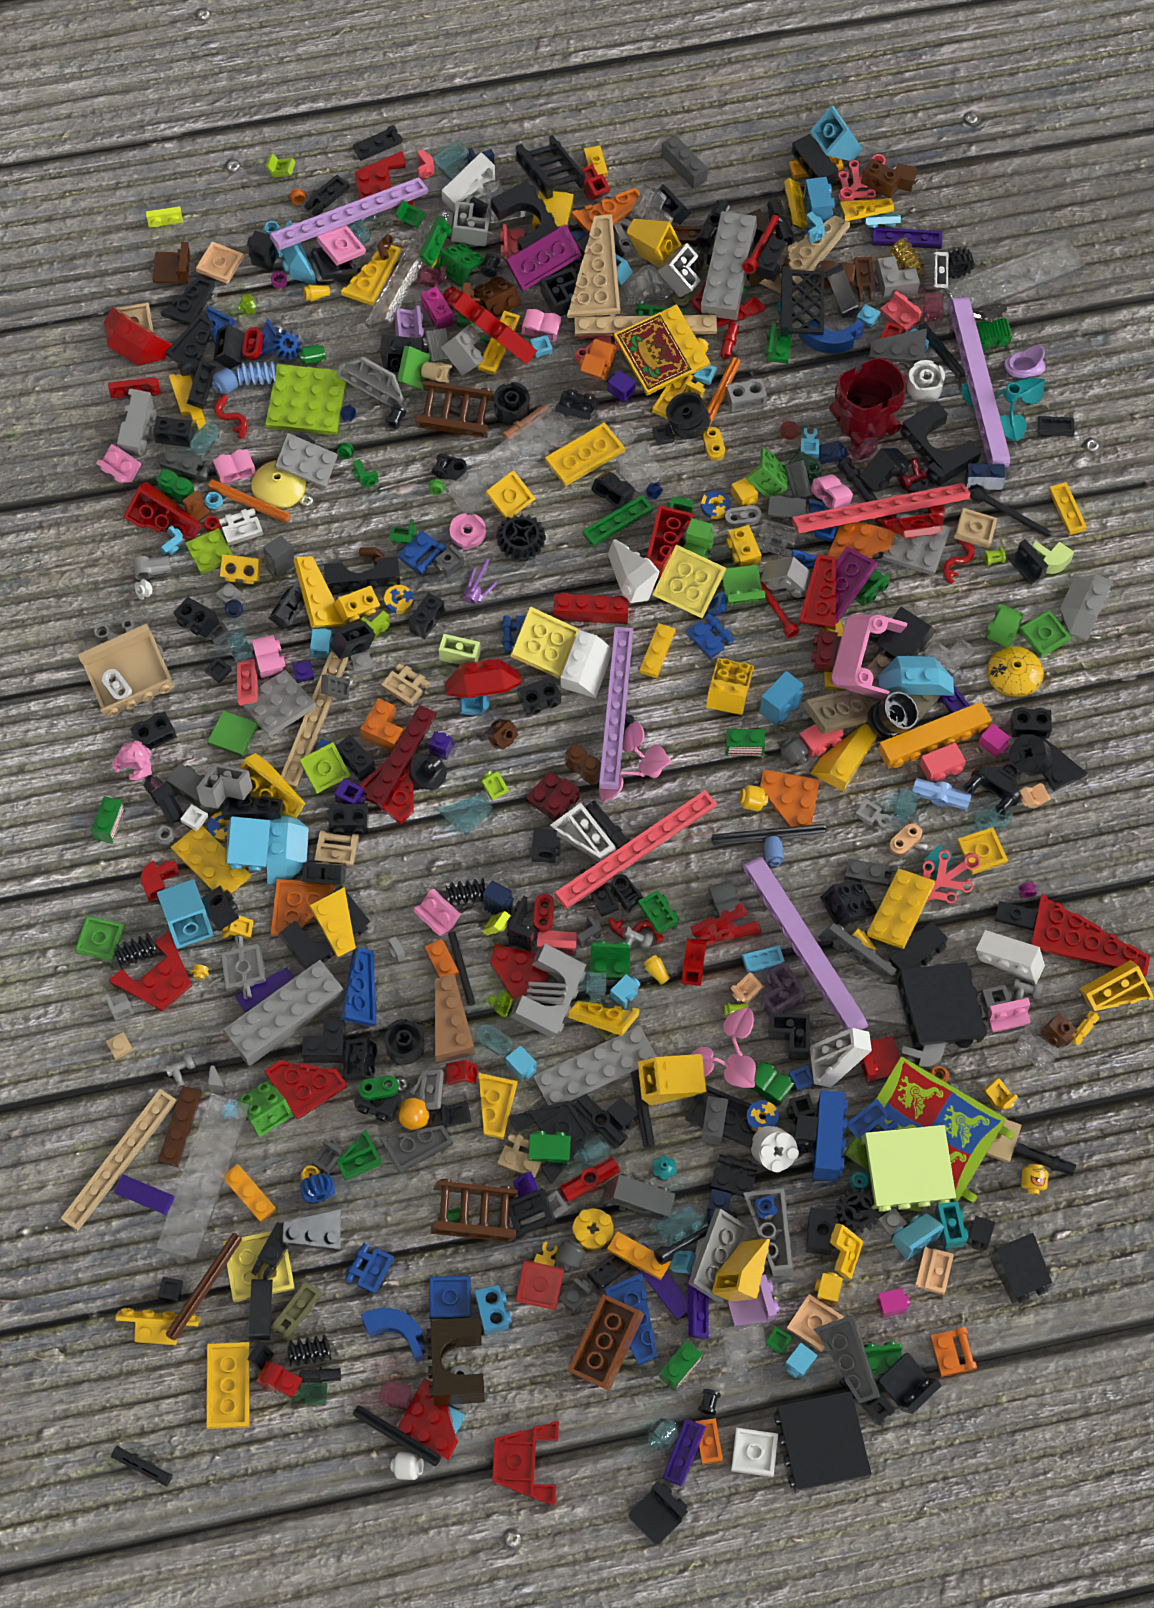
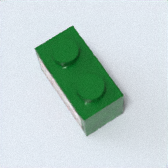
M765 729L726 730V756H764Z
M103 797L91 829L95 840L113 844L125 812L121 800Z
M686 1340L660 1371L659 1378L676 1391L702 1360L703 1353Z

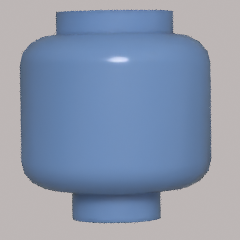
M228 368L220 370L212 378V387L219 394L227 395L239 385L238 374Z

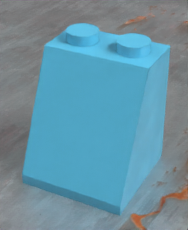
M830 106L810 130L827 156L851 161L863 150L834 106Z
M231 817L227 825L225 865H230V869H242V867H249L250 871H261V868L264 869L267 863L270 820Z
M194 879L157 892L177 949L214 936Z

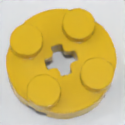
M600 1209L582 1210L574 1220V1238L579 1244L583 1245L584 1249L599 1250L608 1244L613 1237L614 1226L611 1217ZM596 1225L599 1231L590 1234V1230L587 1228Z

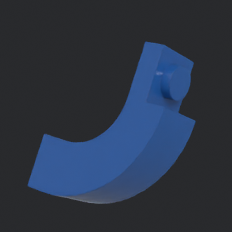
M858 320L840 331H830L824 328L823 335L799 334V337L809 347L819 352L830 354L842 353L853 348L854 340L859 339L863 334L864 324L861 320ZM816 321L809 325L813 329H820V325Z
M378 1308L361 1314L369 1338L384 1332L398 1333L408 1342L416 1363L424 1360L423 1353L426 1352L422 1341L417 1342V1340L424 1338L423 1332L418 1323L408 1314L392 1308Z

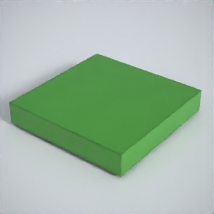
M404 346L397 381L418 390H423L422 383L426 378L422 377L421 370L422 366L429 362L430 355L413 347Z
M1050 610L1019 628V632L1040 658L1069 642L1072 638Z
M223 710L208 740V745L243 757L257 730L258 724L255 721Z
M86 916L75 953L113 962L115 958V945H119L125 925Z

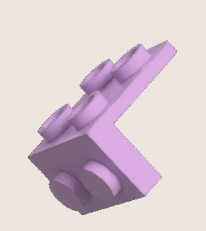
M766 1274L761 1277L757 1299L727 1300L736 1329L776 1319L779 1307L777 1300L772 1298L773 1285L771 1280H767Z

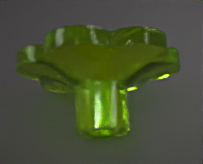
M243 294L239 308L244 310L247 315L255 314L256 301L253 300L251 294Z

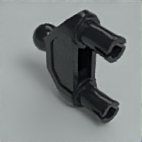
M1011 764L1005 765L1003 769L995 766L978 767L972 772L971 778L963 786L966 792L971 787L968 793L972 794L979 785H982L1001 798L1000 803L995 806L997 813L1003 809L1000 815H1005L1011 806L1017 805L1020 801V791L1015 780L1017 769Z

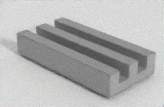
M529 982L527 998L537 1003L565 1005L568 991L567 984ZM533 994L544 996H561V998L533 996Z

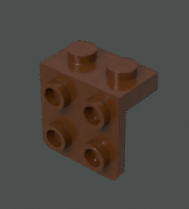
M501 276L493 277L489 282L480 284L473 289L474 297L480 298L485 309L495 317L502 315L504 311L508 312L521 305L515 285Z

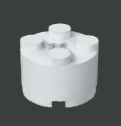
M918 361L909 371L906 386L909 395L915 402H931L940 397L945 373L940 365L933 364V361Z
M765 1126L758 1130L752 1139L751 1152L753 1157L771 1171L780 1172L787 1169L799 1155L795 1139L780 1127Z

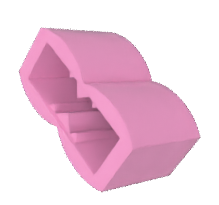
M527 309L522 325V334L534 338L547 335L549 341L555 342L561 327L562 317L556 313H543L539 309Z
M238 449L231 455H220L213 460L219 481L223 484H229L255 474V466L248 449Z
M829 474L813 480L811 487L813 494L817 498L822 499L829 509L850 505L853 494L847 486L841 484L835 475Z
M274 635L252 640L261 678L281 673L283 671L282 667H286L284 657L279 656L278 651H281L279 640H275Z

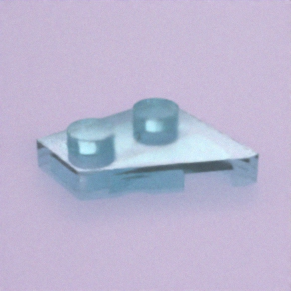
M458 140L433 157L434 165L452 181L461 172L469 155L468 149Z
M477 795L441 808L440 814L467 836L493 810V807Z

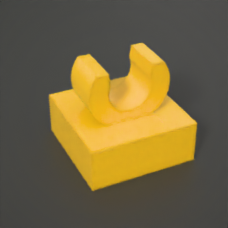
M689 381L685 392H694L703 399L705 392L704 384L700 382L695 384Z

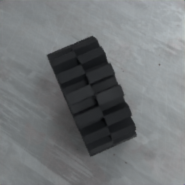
M958 248L957 251L955 249L952 250L953 252L949 251L948 278L952 277L955 279L956 276L961 278V275L966 276V273H970L974 269L975 263L969 249L963 248L962 250Z

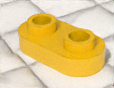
M709 427L703 433L706 453L710 460L720 461L725 456L722 435L718 428Z

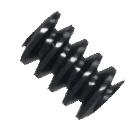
M481 878L480 884L476 879H473L472 885L469 880L465 881V886H463L461 881H458L457 887H455L453 882H450L449 888L445 884L447 901L451 905L455 901L457 906H460L461 900L467 905L469 899L475 904L476 898H479L481 903L483 902V893L486 890L484 878Z
M148 933L145 934V940L138 936V943L132 938L130 945L125 941L123 942V948L118 944L115 945L114 952L121 969L123 962L127 966H130V960L137 964V957L145 961V954L152 958L153 951L158 956L153 939Z
M325 1334L322 1335L321 1341H319L317 1336H314L312 1343L309 1337H306L305 1344L302 1343L300 1338L297 1340L296 1345H294L292 1340H289L287 1348L290 1367L293 1360L297 1366H300L301 1359H303L305 1364H308L309 1358L312 1359L313 1363H316L318 1356L322 1362H325L326 1355L332 1360L330 1343Z

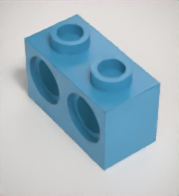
M499 1285L475 1290L484 1335L509 1330L508 1323H511L512 1320L510 1311H505L504 1303H507L505 1291H501ZM489 1296H495L497 1301L490 1304L486 1299ZM493 1316H500L502 1321L494 1324L491 1322V1318Z

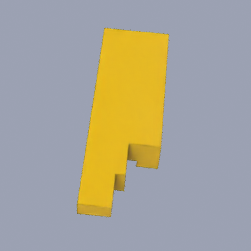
M181 374L169 375L182 418L191 415L193 423L197 424L199 432L208 430L202 409L187 404L192 386L190 374L187 376H182Z

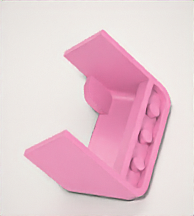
M854 614L848 617L844 625L831 674L833 685L880 700L888 696L890 691L872 686V672L861 667L870 632L881 634L888 629L901 633L907 627V623L882 615Z

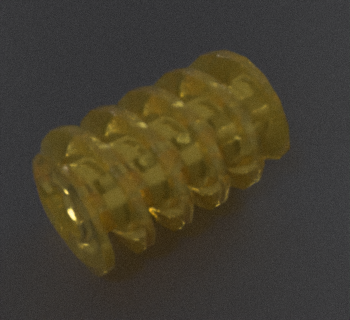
M908 238L899 239L890 250L891 255L895 256L902 270L916 268L917 274H920L924 270L923 266L925 265L922 264V258H919V254L915 253V248H911L912 244L908 242Z

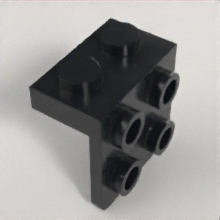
M659 1481L652 1486L651 1491L629 1512L630 1520L655 1545H659L688 1515L687 1505L680 1498L676 1500L671 1495L672 1490L665 1483L661 1484Z

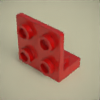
M893 1036L870 1041L872 1051L860 1061L866 1083L889 1078L898 1063L900 1056Z

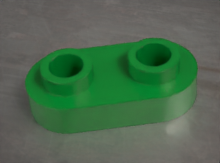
M390 1075L365 1079L358 1087L360 1097L367 1101L392 1097L399 1090L397 1079ZM390 1082L392 1086L385 1087V1084ZM371 1086L372 1089L370 1091H366L365 1087Z

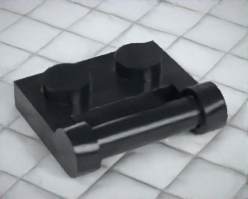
M543 1188L509 1202V1214L518 1238H522L526 1233L547 1224L553 1225L556 1223L546 1190ZM539 1213H545V1217L521 1226V1221Z

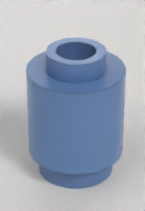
M777 836L767 837L763 844L765 862L770 866H779L784 861L782 841Z

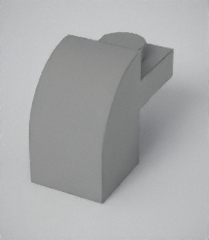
M946 1043L925 1045L922 1051L903 1046L900 1058L902 1056L930 1072L931 1069L939 1065Z

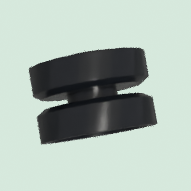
M694 392L681 393L672 398L667 405L666 416L678 437L693 439L702 435L709 428L711 422L710 414L700 395Z

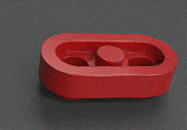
M251 327L244 334L242 353L248 360H254L261 354L263 333L258 327Z
M540 894L535 899L533 925L537 931L547 932L553 926L554 899L549 894ZM542 904H547L548 907L544 908ZM544 921L546 925H540V922Z

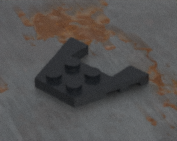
M569 1100L507 1117L516 1133L536 1123L540 1131H545L547 1135H554V1132H564L566 1136H571L570 1160L591 1135ZM549 1162L541 1170L550 1184H552L568 1163Z

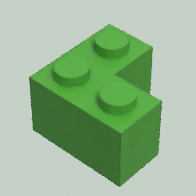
M691 518L684 548L708 559L709 557L706 556L707 552L712 551L715 532L712 531L713 524Z

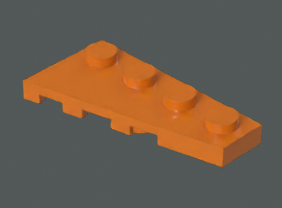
M635 187L619 193L611 199L601 200L598 204H591L585 206L582 210L572 211L571 216L587 233L591 230L594 216L612 215L614 226L643 206L647 199Z

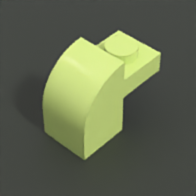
M1037 541L1032 545L1035 551L1048 564L1047 574H1056L1064 570L1074 555V551L1061 542L1051 551Z

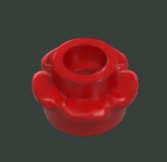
M216 516L207 517L203 525L208 533L222 527Z

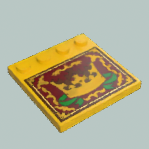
M674 305L614 334V339L647 396L710 366L709 359L678 305Z

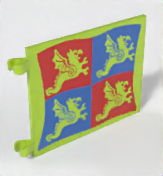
M902 1056L876 1098L890 1114L884 1120L886 1124H890L893 1120L898 1124L899 1127L895 1130L945 1125L956 1198L953 1200L959 1201L961 1196L974 1203L977 1195L967 1190L966 1187L998 1133L1010 1140L1014 1137V1132L1003 1126L1007 1118ZM877 1125L870 1132H879L883 1128ZM854 1135L852 1140L863 1146L862 1139L858 1140Z

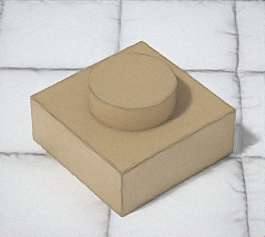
M124 1032L106 1041L115 1060L133 1051Z

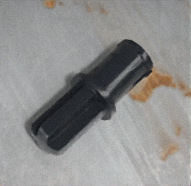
M319 1367V1369L301 1370L299 1377L303 1379L302 1383L320 1382L322 1384V1382L341 1381V1368L322 1369V1367Z

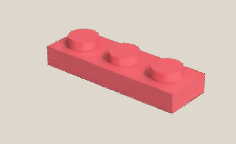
M255 658L237 663V701L240 706L258 701L257 662Z

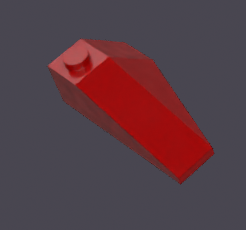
M147 482L138 487L123 518L138 527L154 529L160 533H168L167 530L172 525L174 529L178 528L183 535L182 538L187 540L195 539L202 527L197 520L168 496Z

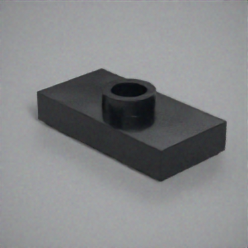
M1038 416V435L1074 436V418Z
M999 901L994 921L1033 930L1037 910Z
M612 1254L589 1271L587 1277L601 1291L630 1269L631 1264Z

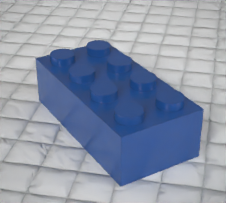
M820 1091L816 1112L818 1124L814 1143L812 1180L836 1182L838 1176L842 1175L844 1158H841V1156L843 1157L846 1138L842 1137H844L847 1126V1119L843 1118H845L848 1109V1100L845 1099V1092Z

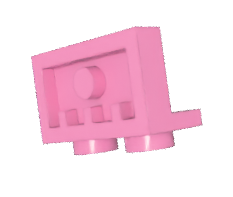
M115 444L110 445L103 460H97L96 462L101 466L100 469L102 471L115 476L114 479L120 483L132 482L141 466L139 461Z
M435 889L429 890L422 904L416 906L413 910L439 936L451 931L461 915Z
M1029 998L990 1006L987 1017L992 1032L1029 1025L1031 1022L1028 1015L1030 1008Z

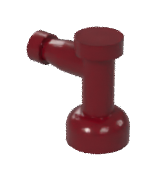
M917 458L910 459L913 474L910 476L905 474L899 476L900 486L904 490L908 489L912 482L927 478L926 471L923 468L919 469Z

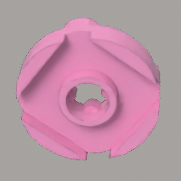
M463 513L451 521L449 529L450 538L455 545L463 550H469L480 545L486 537L485 523L478 515L473 514L472 516ZM466 528V529H468V530H469V529H472V530H471V533L466 534V533H464V529Z

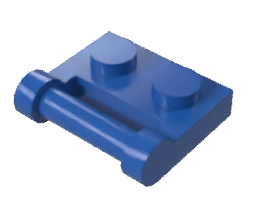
M421 531L397 555L398 559L419 575H423L426 572L425 569L435 558L447 549L442 543H438L424 531ZM433 548L434 551L419 564L418 562Z

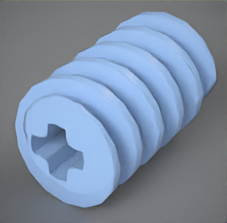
M273 361L270 362L269 367L266 362H263L262 367H260L259 362H256L255 367H253L251 362H249L248 368H246L244 363H242L241 368L238 367L240 386L243 385L244 380L246 385H250L251 380L254 385H257L258 380L261 385L264 384L265 379L268 384H271L272 379L275 382Z

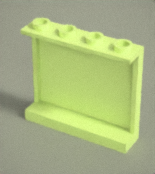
M945 1125L870 1132L861 1136L862 1144H866L874 1205L872 1209H879V1212L890 1211L891 1207H898L899 1210L911 1208V1205L917 1204L919 1208L929 1207L931 1206L930 1203L938 1202V1204L949 1203L956 1198Z

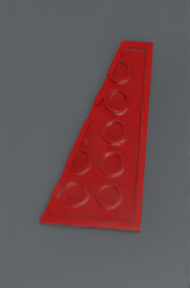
M1041 894L1031 945L1040 947L1041 952L1112 969L1131 960L1139 966L1143 976L1146 977L1150 961L1148 954L1130 944H1125L1117 939V936L1106 933L1098 925L1077 913L1068 911L1060 903H1055L1049 900L1046 895Z

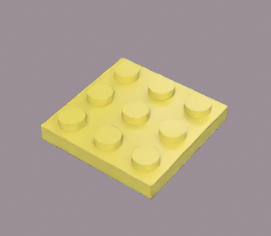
M676 545L652 595L703 619L727 568Z
M530 606L510 656L561 680V675L580 629Z
M272 1231L242 1237L241 1243L227 1262L234 1303L249 1300L251 1297V1280L263 1279V1274L269 1266L268 1264L263 1263L256 1276L251 1274ZM288 1248L277 1269H274L269 1280H273L272 1294L295 1290Z

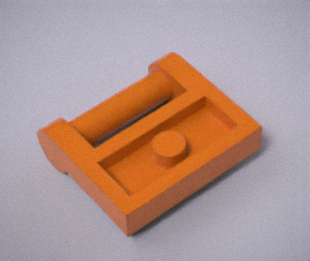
M966 1327L930 1335L940 1377L977 1369V1364L973 1361L968 1343ZM959 1337L966 1364L960 1365L953 1338Z

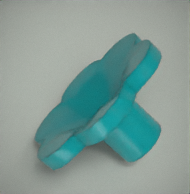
M662 1155L659 1159L653 1161V1175L655 1177H660L661 1180L666 1181L669 1177L675 1176L676 1162L674 1159H669L666 1155Z

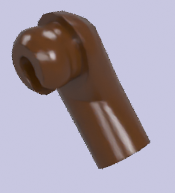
M385 235L377 244L381 260L389 258L387 250L394 241L392 235Z
M375 547L359 548V555L371 556L374 559L373 563L377 565L379 558H385Z

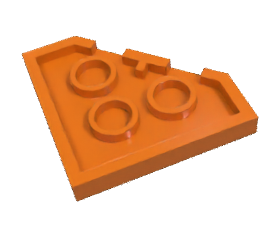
M863 522L840 525L827 556L835 557L837 561L845 548L849 547L872 558V555L878 552L890 550L896 533L889 529Z
M763 769L760 787L764 788L771 805L779 816L781 815L786 821V825L788 827L812 825L820 780Z
M277 879L271 936L279 937V932L294 921L302 929L315 919L309 906L333 892L335 884Z

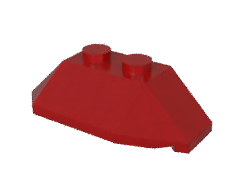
M112 307L104 321L108 347L137 366L164 360L167 356L166 351L173 345L115 307Z
M488 659L486 661L461 664L445 682L447 696L460 698L504 693L516 686L522 685L519 671L500 659Z

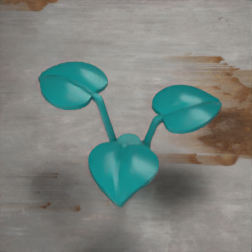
M1027 378L1018 382H1011L1006 389H1002L1001 392L995 395V399L1004 394L1006 401L1011 402L1009 416L1003 415L1000 417L1006 438L1012 441H1019L1023 438L1027 424L1022 415H1013L1015 401L1021 398L1026 404H1037L1040 402L1044 393L1045 379ZM962 384V395L965 401L973 407L968 384Z

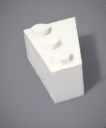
M481 152L442 189V201L455 213L456 201L469 203L472 197L479 198L495 187V165Z
M582 803L550 825L552 830H557V836L597 862H600L616 851L614 844Z
M985 930L976 948L978 958L982 962L991 964L1034 985L1037 984L1045 967L1040 947Z
M851 1028L811 1045L810 1055L814 1084L831 1088L872 1051L869 1032Z

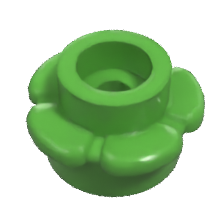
M433 479L428 482V490L433 495H441L446 488L440 479Z

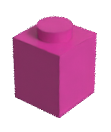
M992 723L981 735L978 745L996 758L1000 753L1004 754L1010 747L1008 744L1010 736Z
M903 1288L878 1293L876 1298L882 1318L906 1313L908 1306H910L908 1294H904Z

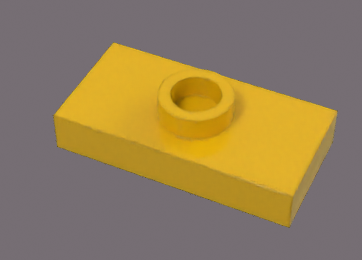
M601 146L584 148L587 166L593 164L598 175L603 174L604 177H608Z

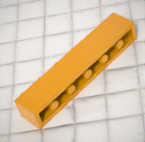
M981 701L880 742L878 751L888 769L892 767L898 768L907 761H916L922 755L951 745L959 740H968L974 734L984 733L990 727L992 719Z

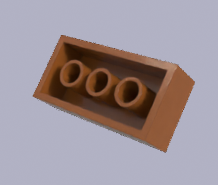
M602 1294L567 1371L610 1391L645 1314L638 1309Z

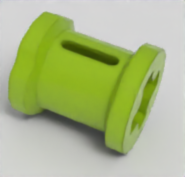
M999 547L997 550L983 551L986 566H990L992 563L1006 562V554L1003 547Z

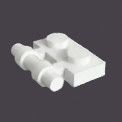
M254 508L249 510L243 509L240 513L228 514L224 518L219 519L221 526L228 524V526L222 527L228 546L263 535L257 516L250 518L256 515Z

